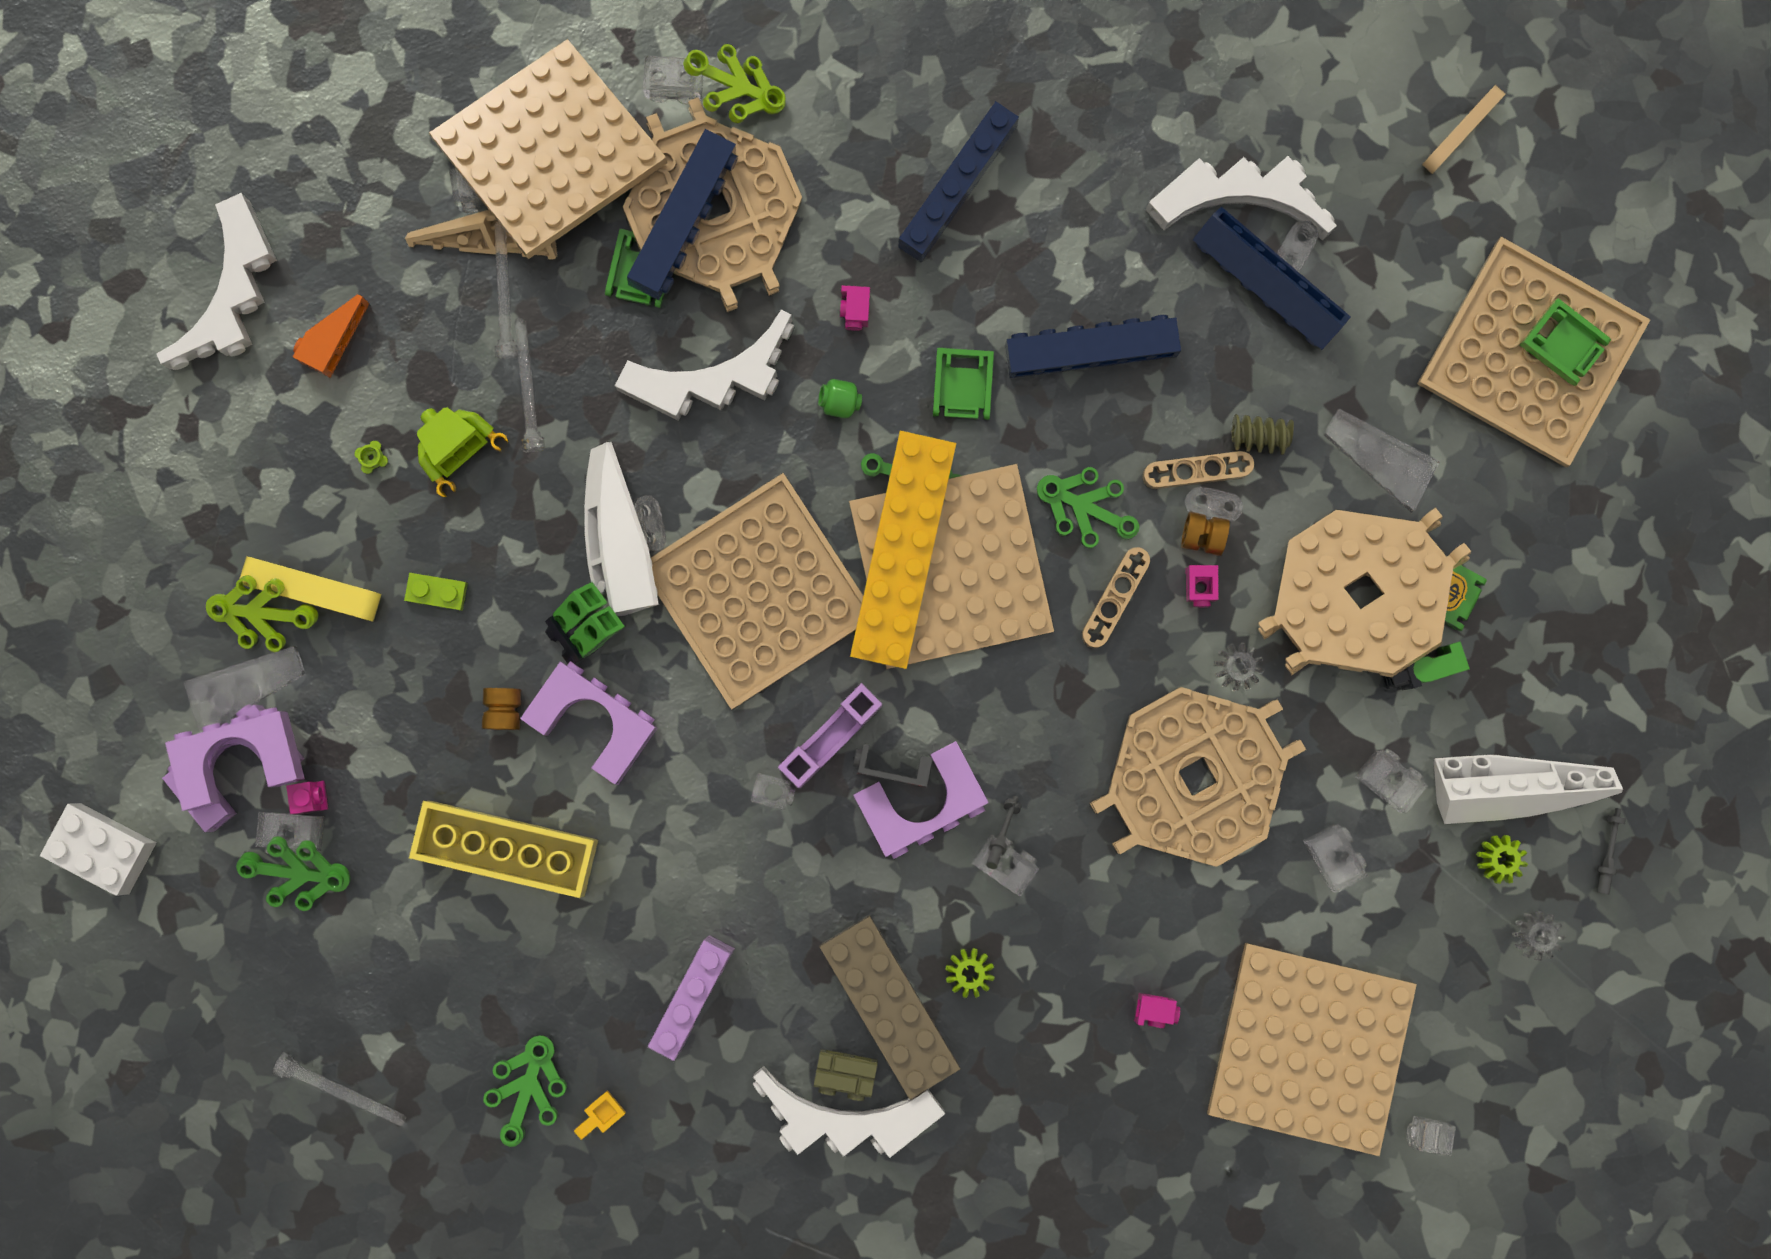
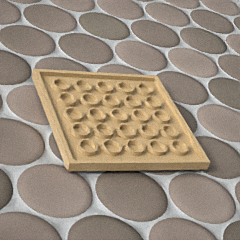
M568 39L429 132L433 141L528 259L668 163L666 156Z
M1500 237L1417 384L1562 466L1568 467L1586 438L1650 319L1507 239ZM1557 298L1611 339L1607 346L1599 344L1605 350L1585 376L1579 377L1580 381L1576 386L1568 383L1520 346L1524 338ZM1550 317L1538 334L1547 338L1558 322Z
M1017 464L948 479L908 664L1054 632ZM886 493L849 501L866 580ZM886 665V669H890V668H894V667H895V666Z
M784 473L651 557L653 576L659 598L731 710L856 631L863 594Z
M1245 943L1207 1114L1380 1156L1417 984Z

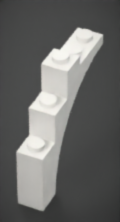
M1289 156L1264 177L1260 175V169L1252 161L1248 162L1243 157L1219 179L1212 165L1207 162L1204 163L1199 158L1155 196L1146 208V211L1163 230L1198 210L1221 204L1242 203L1264 206L1285 213L1306 225L1321 240H1324L1337 226L1334 223L1332 214L1326 209H1321L1315 202L1312 192L1300 186L1307 177L1304 174L1305 170L1298 161H1292Z
M242 193L215 204L222 223L225 245L222 274L210 305L194 327L176 343L156 353L160 364L170 370L182 369L189 365L188 361L197 357L205 358L215 353V349L226 356H237L245 352L246 347L253 345L239 314L252 313L258 309V305L265 303L251 272L264 271L270 267L271 263L277 260L250 200Z
M780 310L770 328L751 347L735 358L714 367L696 371L669 372L647 368L627 360L615 387L619 392L678 421L681 415L686 416L693 403L690 400L691 396L722 411L724 405L729 406L735 396L736 390L733 389L734 386L765 401L768 394L771 396L774 394L779 380L776 379V370L769 366L770 364L775 365L782 352L779 347L783 339L788 340L794 329V325L791 324L792 316Z
M764 1066L755 1072L753 1076L756 1080L753 1085L762 1097L766 1095L773 1103L771 1109L780 1121L784 1118L787 1121L780 1128L782 1136L779 1139L789 1152L794 1150L797 1155L826 1133L828 1137L825 1138V1141L834 1153L840 1151L845 1156L872 1135L874 1138L871 1140V1143L880 1154L885 1152L890 1158L945 1115L944 1108L929 1089L911 1100L907 1098L887 1107L866 1111H851L820 1106L799 1097L779 1083Z

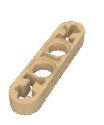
M1495 85L1427 158L1422 166L1433 174L1506 93Z
M1238 451L1150 463L1145 468L1143 481L1151 489H1162L1241 479L1252 472L1254 460L1249 453ZM1238 458H1241V461L1244 463L1247 462L1248 466L1243 469V472H1240L1239 468L1235 467L1228 469L1229 475L1225 474L1226 464L1224 459H1227V465L1236 463ZM1208 461L1218 463L1220 467L1218 475L1210 476L1205 472V464ZM1185 464L1191 468L1192 475L1189 479L1183 480L1177 476L1176 470L1179 465ZM1167 466H1171L1173 482H1169V476L1161 477L1159 483H1155L1154 478H1149L1153 468H1157L1158 473H1165L1169 470Z
M1132 548L1124 555L1082 631V640L1088 647L1099 648L1110 637L1149 566L1150 556L1143 548ZM1140 554L1142 556L1140 560L1144 564L1143 566L1138 565L1134 569L1132 574L1138 575L1135 579L1130 573L1122 572L1121 570L1123 567L1129 570L1132 565V560L1129 559L1130 555L1134 557ZM1123 577L1129 580L1131 587L1127 593H1119L1116 590L1115 581L1118 578ZM1111 602L1116 606L1117 613L1113 618H1106L1102 615L1101 607L1104 603ZM1096 616L1101 622L1110 624V627L1107 629L1104 625L1099 632V635L1103 637L1102 640L1097 639L1093 643L1090 641L1091 635L1088 634V630L1093 631L1098 626L1099 622L1094 621Z

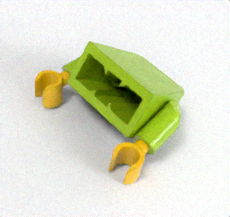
M446 407L437 413L433 408H429L421 415V421L425 425L417 431V436L420 440L418 444V463L430 480L438 484L436 487L437 493L442 497H447L442 491V486L445 483L448 484L453 492L456 491V486L452 481L445 480L442 475L448 478L488 442L485 439L486 437L491 440L492 448L496 451L502 450L494 444L495 439L500 437L507 443L508 439L503 433H495L493 431L494 427L476 412L460 409L453 412Z

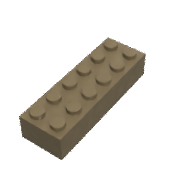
M870 915L820 944V949L910 1100L960 1070L957 1060Z

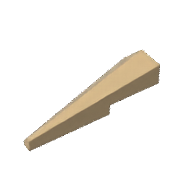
M489 210L407 233L405 238L409 247H414L418 244L433 246V249L440 250L443 247L459 248V251L496 255H503L504 252L520 253L522 257H526ZM556 241L535 255L556 259Z

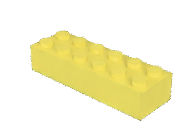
M423 801L409 858L582 898L586 893L598 840L443 803Z

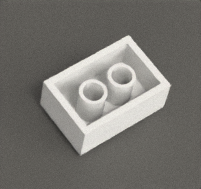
M81 803L67 804L40 856L116 896L130 894L157 842Z

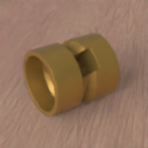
M1189 512L1182 534L1181 548L1194 551L1204 548L1205 553L1222 556L1228 538L1230 521L1218 517L1207 520L1204 514Z
M483 688V705L489 707V710L484 712L482 716V729L520 730V717L515 708L521 705V689Z

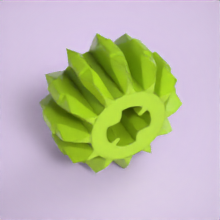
M1496 835L1491 836V843L1483 841L1481 845L1486 851L1477 852L1476 854L1477 857L1484 860L1477 864L1479 869H1486L1483 876L1486 879L1493 877L1494 883L1501 884L1503 879L1506 883H1513V875L1522 877L1523 874L1519 866L1527 867L1528 863L1521 861V857L1527 855L1526 850H1518L1521 842L1519 840L1511 842L1509 835H1503L1501 840ZM1500 854L1506 856V861H1502L1504 864L1498 863V858H1502Z
M976 948L972 949L970 957H967L965 949H961L960 953L963 959L959 960L955 955L950 957L957 964L956 967L946 965V971L955 973L946 977L947 983L958 981L952 988L954 993L958 992L961 987H964L962 992L964 998L968 997L969 989L973 990V994L977 998L980 996L977 987L981 986L983 990H989L988 985L983 982L984 979L994 981L993 975L985 973V971L992 970L994 966L992 963L982 965L988 956L984 953L977 960ZM967 966H973L974 971L978 973L975 978L972 976L973 980H966L965 974L962 973L964 968L968 970Z

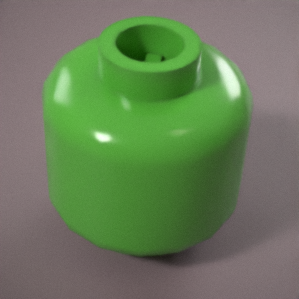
M831 379L826 385L823 384L821 386L818 398V405L822 407L824 414L846 419L852 416L854 410L859 411L862 402V395L858 394L855 383Z

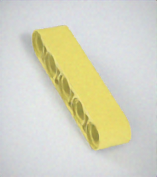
M246 556L240 578L245 575L252 576L257 583L256 589L261 591L264 590V586L268 581L277 578L283 582L285 587L284 592L279 596L374 622L382 595ZM243 581L244 586L250 587L246 581ZM271 584V589L274 592H278V588Z

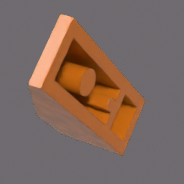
M358 294L306 331L303 338L301 337L297 340L293 349V358L301 364L331 378L370 303Z

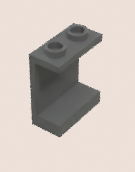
M864 744L862 750H856L853 766L859 767V774L927 787L933 758L920 756L915 779L866 769L870 746Z

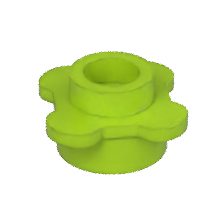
M371 441L370 444L355 450L354 455L362 465V472L366 474L372 473L373 469L379 466L385 467L388 463V458L383 455L381 451L382 446L378 441ZM370 455L374 456L372 460L369 459Z

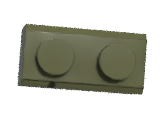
M821 1049L813 1087H818V1092L821 1094L835 1096L836 1091L848 1093L847 1098L864 1101L865 1097L871 1098L878 1060Z

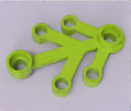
M724 44L719 49L717 57L720 62L728 65L732 75L709 65L706 54L700 50L690 51L684 59V69L689 75L700 76L702 74L730 87L720 92H709L705 96L703 106L710 112L716 111L723 103L745 95L756 100L745 105L737 103L729 110V118L734 123H742L748 115L762 110L769 114H778L785 107L784 92L779 87L770 85L762 70L760 59L750 56L743 63L742 68L736 57V49L730 44ZM723 51H727L730 57H727ZM749 63L754 64L756 69L751 68ZM746 74L754 76L758 87L750 84ZM709 98L713 99L716 105L711 104ZM735 110L739 111L742 117L737 116Z
M249 575L240 578L236 582V587L227 595L215 594L206 602V611L209 617L217 622H226L238 635L239 645L245 649H249L257 643L258 635L255 631L247 629L237 616L246 617L266 638V647L272 652L281 650L286 644V639L281 633H277L264 619L293 622L295 626L301 629L312 627L318 620V611L310 604H302L295 610L262 607L270 599L276 598L284 592V584L277 578L268 581L264 586V590L247 605L235 604V602L243 595H248L256 589V580ZM243 581L249 584L250 589L243 586ZM271 584L278 588V592H274L271 589ZM216 605L222 608L223 613L217 609ZM299 615L305 616L307 622H304ZM244 635L250 637L251 643L245 640ZM272 639H276L279 642V646L273 644Z

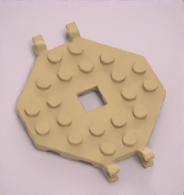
M698 97L688 101L690 106L688 107L694 121L664 132L657 113L646 117L647 127L653 137L652 141L666 156L668 163L632 187L623 205V211L641 251L704 130L707 129L735 143L738 160L733 170H727L723 179L726 182L722 190L730 212L711 220L701 219L697 227L700 229L695 243L693 245L688 244L684 252L687 254L683 266L680 270L676 268L674 271L676 275L720 292L727 312L738 308V302L731 287L762 276L769 296L779 292L780 285L773 272V267L801 204L802 195L780 146L771 142L768 144L754 138V135L717 123V120L706 116Z
M1436 508L1427 513L1419 522L1335 510L1289 540L1275 615L1258 623L1260 627L1258 631L1266 639L1282 628L1300 652L1294 653L1285 659L1287 662L1285 667L1291 675L1307 664H1326L1338 666L1339 669L1357 672L1368 671L1380 673L1381 676L1393 677L1441 646L1453 569L1470 559L1468 555L1471 554V550L1463 543L1446 557L1428 534V532L1441 525L1440 520L1443 516ZM1368 576L1383 595L1360 609L1344 588L1361 577Z
M1179 687L1129 715L1108 794L1089 803L1097 814L1114 804L1129 830L1130 835L1112 843L1116 852L1122 854L1138 844L1218 867L1267 839L1273 810L1276 807L1280 784L1287 762L1290 758L1306 750L1301 740H1295L1282 749L1265 719L1283 710L1278 699L1257 709ZM1203 758L1216 783L1192 796L1179 770Z

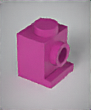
M842 286V298H847L846 300H841L840 317H845V329L859 331L862 330V327H868L870 287Z
M1189 565L1185 568L1186 602H1193V607H1211V602L1218 600V565ZM1197 583L1204 584L1205 591L1203 593L1196 590Z
M324 781L286 785L290 814H303L328 809Z
M1138 993L1134 1022L1144 1026V1020H1148L1147 1025L1158 1028H1165V1023L1178 1024L1180 1007L1176 1006L1177 1001L1173 998Z

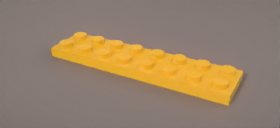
M905 431L899 432L850 657L907 669L956 443Z

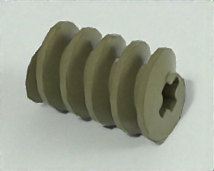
M1235 414L1232 421L1231 440L1234 442L1236 451L1239 450L1242 443H1245L1247 452H1250L1253 444H1256L1258 453H1261L1264 446L1268 445L1269 454H1273L1276 446H1278L1280 454L1284 455L1287 447L1289 448L1292 442L1294 422L1291 419L1285 425L1284 420L1279 418L1274 425L1271 417H1267L1263 423L1261 417L1256 416L1251 423L1249 415H1244L1240 422L1239 416Z

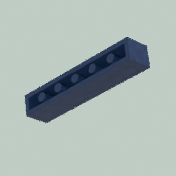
M995 101L899 237L898 247L919 262H923L1017 128L1019 116Z
M707 129L704 130L627 275L629 286L657 300L660 299L663 293L668 294L674 282L671 276L676 268L680 270L687 257V254L684 252L688 244L693 245L700 232V229L697 227L701 219L706 220L712 210L713 205L710 202L714 194L719 196L726 182L723 179L727 170L732 171L736 165L738 155H736L735 143Z
M1220 207L1208 219L1192 239L1203 253L1211 255L1219 262L1220 267L1224 271L1232 273L1237 277L1245 289L1257 294L1265 306L1278 312L1289 326L1298 329L1305 335L1306 340L1310 344L1318 346L1321 350L1324 349L1351 318L1349 314L1223 207Z
M1157 315L1152 317L1151 321L1140 322L1139 318L1127 319L1123 321V324L1113 326L1112 322H1102L1096 324L1095 328L1084 329V326L1081 325L1067 328L1066 332L1056 333L1055 329L1040 331L1039 335L1028 336V333H1017L1011 335V339H1007L1005 344L1009 378L1177 357L1181 352L1177 318H1168V315Z

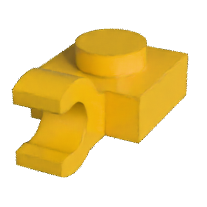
M607 1090L584 1110L589 1118L581 1123L574 1132L581 1140L596 1127L603 1133L625 1115L626 1111Z

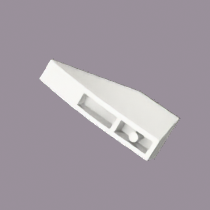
M606 442L590 451L584 504L587 563L591 582L595 584L607 601V604L602 609L610 606L617 616H624L659 605L658 592L655 586L652 560L612 442Z
M1500 755L1434 759L1436 799L1444 824L1497 821L1535 816L1591 803L1622 793L1623 790L1612 767Z

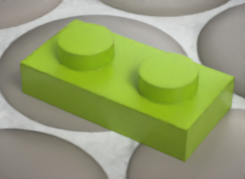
M409 573L404 601L463 611L468 583Z

